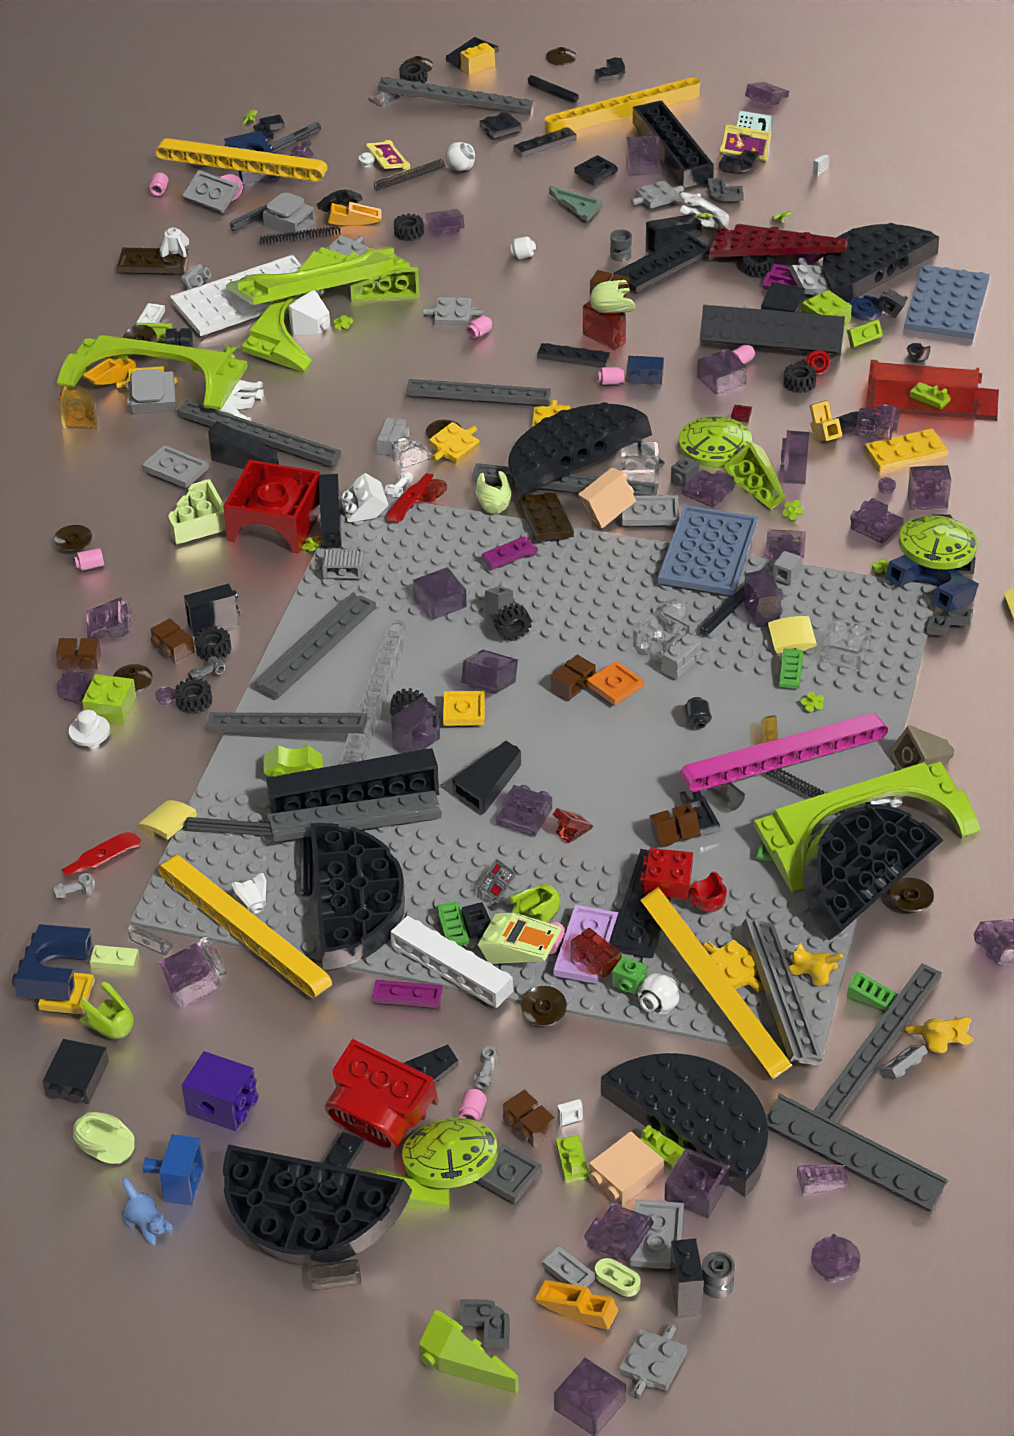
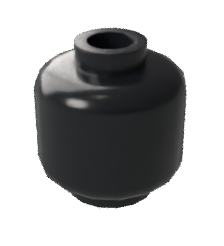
M701 697L689 699L683 707L686 723L690 727L702 729L712 719L709 703Z

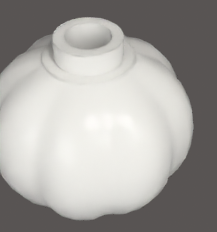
M464 142L452 143L446 153L447 166L451 170L454 169L458 172L470 170L475 160L473 147Z
M652 973L645 977L642 984L638 987L640 1005L647 1012H653L656 1015H666L679 1002L676 982L667 975Z

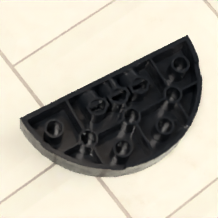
M895 223L853 228L837 237L847 239L846 252L824 253L822 264L823 276L828 282L829 291L849 303L853 298L860 297L938 254L939 236L931 231Z
M603 402L560 410L555 415L543 418L541 422L526 431L510 451L508 466L516 492L519 496L651 436L652 431L648 416L629 406Z
M867 804L864 807H853L844 811L815 836L805 858L804 888L812 915L829 941L849 926L943 841L930 826L923 821L921 823L911 817L912 814L887 805Z
M310 823L323 970H330L356 963L368 957L391 938V931L401 922L404 914V877L397 858L390 853V849L382 841L373 835L354 827L350 829L341 828L339 824Z
M661 1053L629 1060L609 1070L601 1077V1095L645 1127L650 1125L651 1128L659 1131L662 1135L687 1150V1157L743 1197H746L753 1190L760 1179L766 1162L768 1123L763 1106L755 1092L733 1071L702 1057L679 1053Z
M228 1144L224 1158L223 1175L225 1187L223 1189L227 1205L235 1221L262 1250L280 1260L293 1264H330L350 1258L364 1251L377 1242L394 1225L402 1214L412 1193L410 1186L401 1178Z

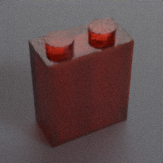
M591 301L583 305V335L615 351L626 343V314L623 312L613 314L600 313L592 308Z

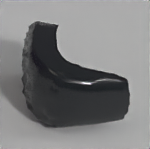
M912 343L906 349L913 360L923 361L929 358L931 347H923L921 343Z

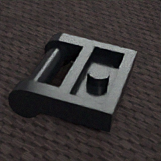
M599 155L574 167V173L588 180L592 186L608 175H614L618 172L615 164Z

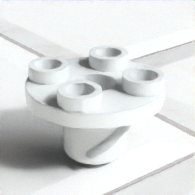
M93 710L81 711L69 726L71 742L80 746H88L91 749L97 748L110 734L109 722L104 717L97 715Z

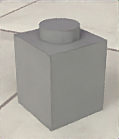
M784 551L774 563L773 579L791 585L801 572L802 557Z

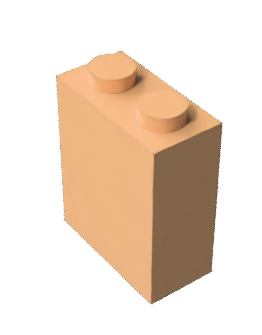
M613 467L578 494L591 522L601 528L605 527L636 502L633 495L634 490L628 485V478L622 470L618 471Z
M629 1132L589 1163V1179L595 1186L601 1187L611 1200L617 1201L621 1206L625 1205L664 1175V1159L632 1132Z

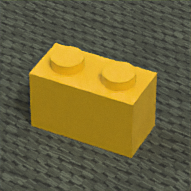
M482 43L479 46L460 52L461 69L470 75L495 66V50L487 43Z

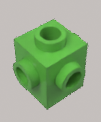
M622 956L612 970L613 987L637 995L639 985L648 976L647 965Z

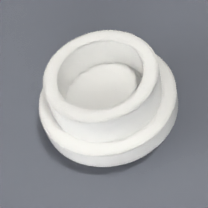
M368 152L359 156V162L364 167L372 166L375 161L374 155Z

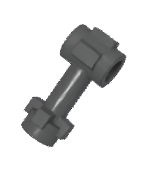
M212 656L208 659L207 666L199 670L197 668L190 670L188 678L192 680V677H196V680L213 671L220 675L226 669L225 663L216 656Z

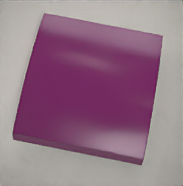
M774 264L771 271L767 273L762 287L769 288L772 282L797 286L790 272L791 267Z

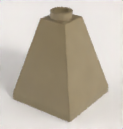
M907 726L889 750V753L898 770L923 762H925L926 766L940 761L945 765L954 756V748L946 739L914 726Z

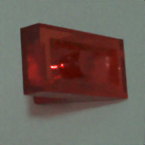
M556 808L552 814L559 820L557 822L559 826L556 829V834L567 843L573 842L594 826L580 814Z

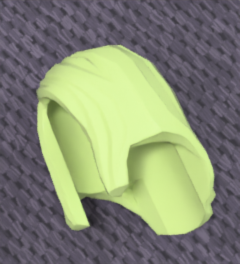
M626 280L602 282L595 286L590 295L592 308L600 313L631 312L636 310V305L633 300L623 298V295L630 292L629 288L618 289V285L627 284Z
M498 471L502 486L492 487L487 485L483 473L477 479L476 497L483 509L488 513L500 514L501 511L507 509L510 503L511 488L507 477L501 471Z
M100 1112L86 1113L78 1118L73 1126V1138L78 1147L86 1154L100 1161L121 1164L134 1151L135 1138L133 1133L114 1116Z

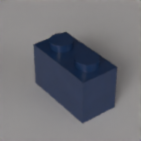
M628 355L627 383L662 385L664 357Z

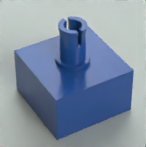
M172 1134L163 1160L145 1157L142 1168L143 1173L160 1175L164 1202L193 1205L204 1170L200 1138Z

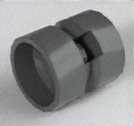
M623 229L613 231L610 234V257L619 262L629 260L632 257L631 232Z
M718 1251L712 1252L704 1258L702 1263L703 1291L709 1297L716 1299L724 1298L732 1292L735 1264L730 1255Z

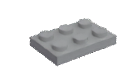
M198 170L182 197L184 200L224 213L240 187L237 183Z
M166 445L162 446L142 464L143 471L184 488H188L209 469L207 462Z
M678 495L634 496L636 502L622 512V526L677 525L679 521Z
M635 1200L630 1266L670 1269L671 1241L682 1240L684 1203Z

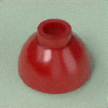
M815 350L807 356L805 364H810V367L813 366L816 369V375H822L830 367V358L826 352Z

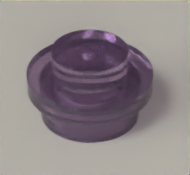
M889 477L880 479L877 484L879 491L883 494H891L896 488V481Z
M162 687L156 691L155 697L160 704L169 705L175 699V692L171 687Z

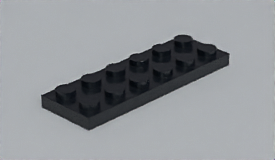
M687 234L615 271L614 275L618 274L629 277V289L637 293L710 255L709 250L711 247L692 235Z
M640 849L610 941V950L653 958L662 929L641 902V899L646 896L644 895V886L640 885L641 873H646V870L643 869L644 856L648 857L649 850Z

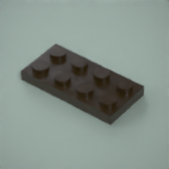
M122 247L117 264V272L184 274L189 258V249H185L186 257H182L179 253H169L161 257V248Z
M546 492L538 495L527 494L519 496V504L536 541L574 537V530L556 493Z

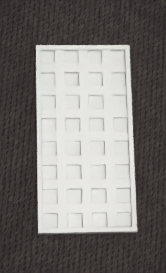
M293 255L172 295L170 300L199 336L208 335L209 333L261 316L273 302L269 301L252 305L226 289L227 283L240 280L242 277L251 274L297 272L302 264ZM324 289L316 291L318 296L324 294ZM308 293L300 294L296 301Z

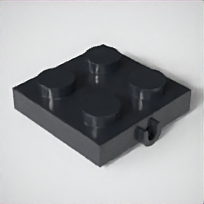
M502 112L499 115L479 120L480 127L484 129L485 134H489L493 138L522 130V124L508 112Z

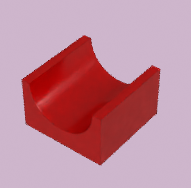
M249 460L223 506L227 541L235 543L245 525L262 524L282 534L288 541L292 553L299 554L320 515L319 475H321V472Z

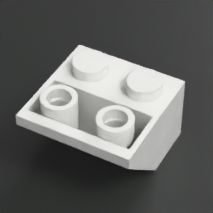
M365 472L341 496L343 509L349 522L377 518L388 506L381 482Z

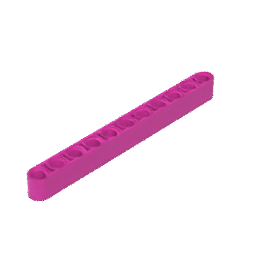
M870 713L690 763L682 767L679 776L690 791L696 792L880 740L887 735L888 727L876 713Z

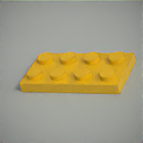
M933 429L867 443L864 449L879 472L948 455V449Z

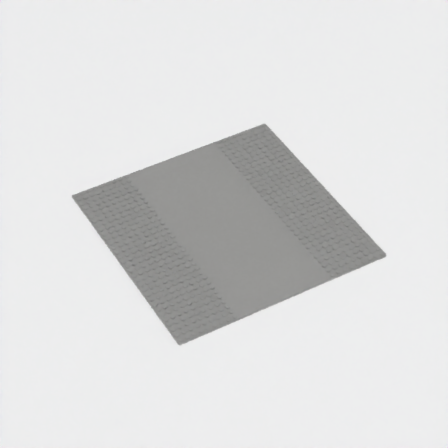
M386 496L388 506L377 518L349 522L341 502L342 546L323 548L321 544L317 547L234 713H367L368 721L364 732L224 733L188 803V806L196 809V817L269 823L268 814H270L266 787V778L269 776L264 774V755L278 745L288 749H298L309 745L323 755V767L433 748L438 764L439 795L436 797L439 802V808L442 811L441 818L361 829L382 841L390 849V853L399 861L404 877L405 908L402 920L409 916L414 920L420 921L431 930L437 931L444 937L437 916V905L458 901L462 912V907L483 902L492 921V918L497 913H511L514 904L509 900L511 895L536 887L537 885L547 884L552 885L558 891L561 900V907L550 922H558L563 925L566 934L575 905L618 912L619 917L640 849L649 850L650 848L693 852L690 888L694 882L706 879L714 871L723 878L721 881L727 888V898L724 906L713 913H706L698 909L691 903L689 896L688 899H671L670 903L702 946L707 941H710L715 947L720 948L735 940L751 953L742 927V923L747 918L750 922L759 920L774 923L788 965L793 964L790 955L798 948L799 944H802L804 949L811 953L843 954V958L836 962L838 964L837 970L830 972L829 982L823 986H815L809 974L792 975L821 1057L823 1058L857 918L829 941L812 915L805 890L792 894L775 863L756 859L761 838L753 826L754 820L774 814L775 809L812 797L780 782V780L770 777V775L766 774L767 772L700 790L720 824V831L703 836L697 835L689 840H682L680 838L670 846L661 847L654 839L649 815L668 810L670 818L673 817L672 808L683 805L680 799V792L686 791L690 800L694 799L692 791L689 790L679 776L680 770L687 764L870 713H876L888 727V733L884 738L781 767L782 771L789 772V775H796V778L799 777V779H803V782L806 781L810 785L813 784L814 787L817 786V789L824 790V793L894 772L896 764L889 750L905 730L928 637L927 626L935 609V605L932 603L937 586L910 582L900 587L883 577L801 564V572L792 584L789 585L773 579L774 563L777 560L747 556L736 592L752 576L759 577L761 584L708 636L700 634V627L732 595L658 583V576L670 545L669 542L572 527L574 537L536 541L527 519L417 501L414 503L413 508L407 511L402 521L392 523L388 521L387 515L399 498ZM523 536H527L531 540V544L538 548V552L534 556L527 555L493 570L482 560V553ZM325 550H362L364 557L362 579L323 578L322 566ZM497 586L513 590L514 606L516 603H519L520 606L523 605L532 620V627L528 628V633L524 632V637L520 635L518 640L513 638L512 641L504 640L503 637H500L493 622V619L496 618L491 614L485 613V590ZM352 592L358 597L361 595L376 602V609L279 698L263 691L261 687H255V681ZM676 600L687 605L686 617L680 621L681 625L679 627L659 617L657 611L665 602ZM795 616H808L811 620L817 646L803 651L799 689L779 687L783 653L777 654L774 649L768 622ZM517 619L511 621L508 625L513 624ZM685 634H690L701 640L702 658L682 676L674 679L661 671L662 654ZM578 654L596 665V673L617 661L643 679L644 687L614 706L588 686L585 689L581 688V692L568 701L551 690L550 677L555 670L564 666L566 661ZM404 688L408 691L409 688H412V692L419 690V694L423 693L424 697H427V715L422 723L419 721L418 725L413 723V726H409V723H406L404 726L402 722L398 724L396 719L393 720L391 718V698L393 694H396V691L399 690L401 692ZM444 691H485V725L443 726ZM814 692L816 696H824V707L819 711L814 708L813 712H807L806 706H802L801 700L807 698L808 693ZM693 697L705 699L710 706L712 719L702 729L690 727L685 720L683 707ZM409 705L403 706L404 708H407V709H414V708H415V707L409 706ZM507 740L521 750V766L484 814H481L453 794L452 779ZM863 803L855 807H864L865 805ZM840 811L828 816L820 824L835 819L841 814ZM185 825L171 837L130 919L131 924L135 926L248 948L161 877L158 866L177 854L230 896L235 893L231 885L232 883H244L253 880L258 874L263 873L266 878L267 905L262 912L253 915L311 961L322 963L313 849L312 894L310 896H302L300 894V838L274 842L273 836L188 830ZM763 851V853H762V854L770 855L768 852H764V851ZM496 860L515 873L514 876L512 874V877H510L511 881L509 884L505 882L506 877L504 880L501 879V876H503L507 869L502 868L501 875L498 874L497 878L506 885L508 884L502 895L498 896V901L479 887ZM481 884V886L486 890L490 888V885L488 884L486 885V887ZM479 913L472 914L470 917L479 915ZM663 930L661 931L653 958L610 950L609 946L598 984L554 976V967L563 940L556 952L548 954L545 961L492 964L513 977V992L505 999L507 1001L522 1003L523 997L531 989L538 986H551L558 989L565 996L567 1013L750 1049ZM467 932L469 944L460 945V947L473 952L479 958L487 961L478 946L481 939L477 937L470 938ZM461 934L452 935V936H450V938H451V937H456V936H461ZM391 938L373 954L343 967L423 984L443 985V988L469 993L393 948ZM622 956L647 965V975L659 973L669 976L676 982L679 1002L670 1013L656 1015L653 1012H647L640 1005L638 994L634 995L613 987L612 970ZM758 975L756 979L762 983L760 975ZM750 985L738 988L736 990L784 1055L788 1057L764 987L760 992H757Z

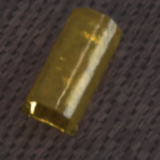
M770 715L761 720L762 743L779 739L777 716Z

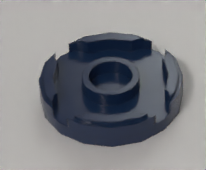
M865 295L863 298L857 296L849 303L852 305L851 316L864 321L877 319L883 313V310L878 308L881 301L869 295Z

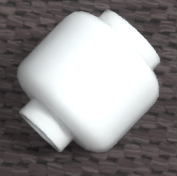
M528 236L516 238L513 240V244H511L512 255L518 260L531 258L534 251H536L535 241H531Z

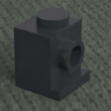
M889 289L887 292L883 291L878 299L881 301L878 308L896 318L903 309L908 297H903L892 289Z
M483 902L462 907L464 924L470 938L477 937L481 939L491 922ZM479 913V915L470 917L472 914Z

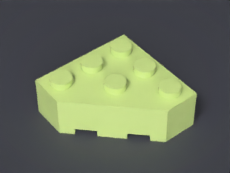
M210 479L191 484L187 495L182 496L177 503L175 511H171L168 515L170 534L176 545L226 531L224 504Z

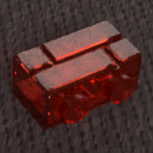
M587 928L581 935H577L571 940L570 953L572 958L576 962H582L591 974H597L602 979L611 974L622 958V952L591 928Z

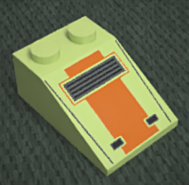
M514 912L497 913L492 918L478 946L491 964L545 961L562 929L560 926Z

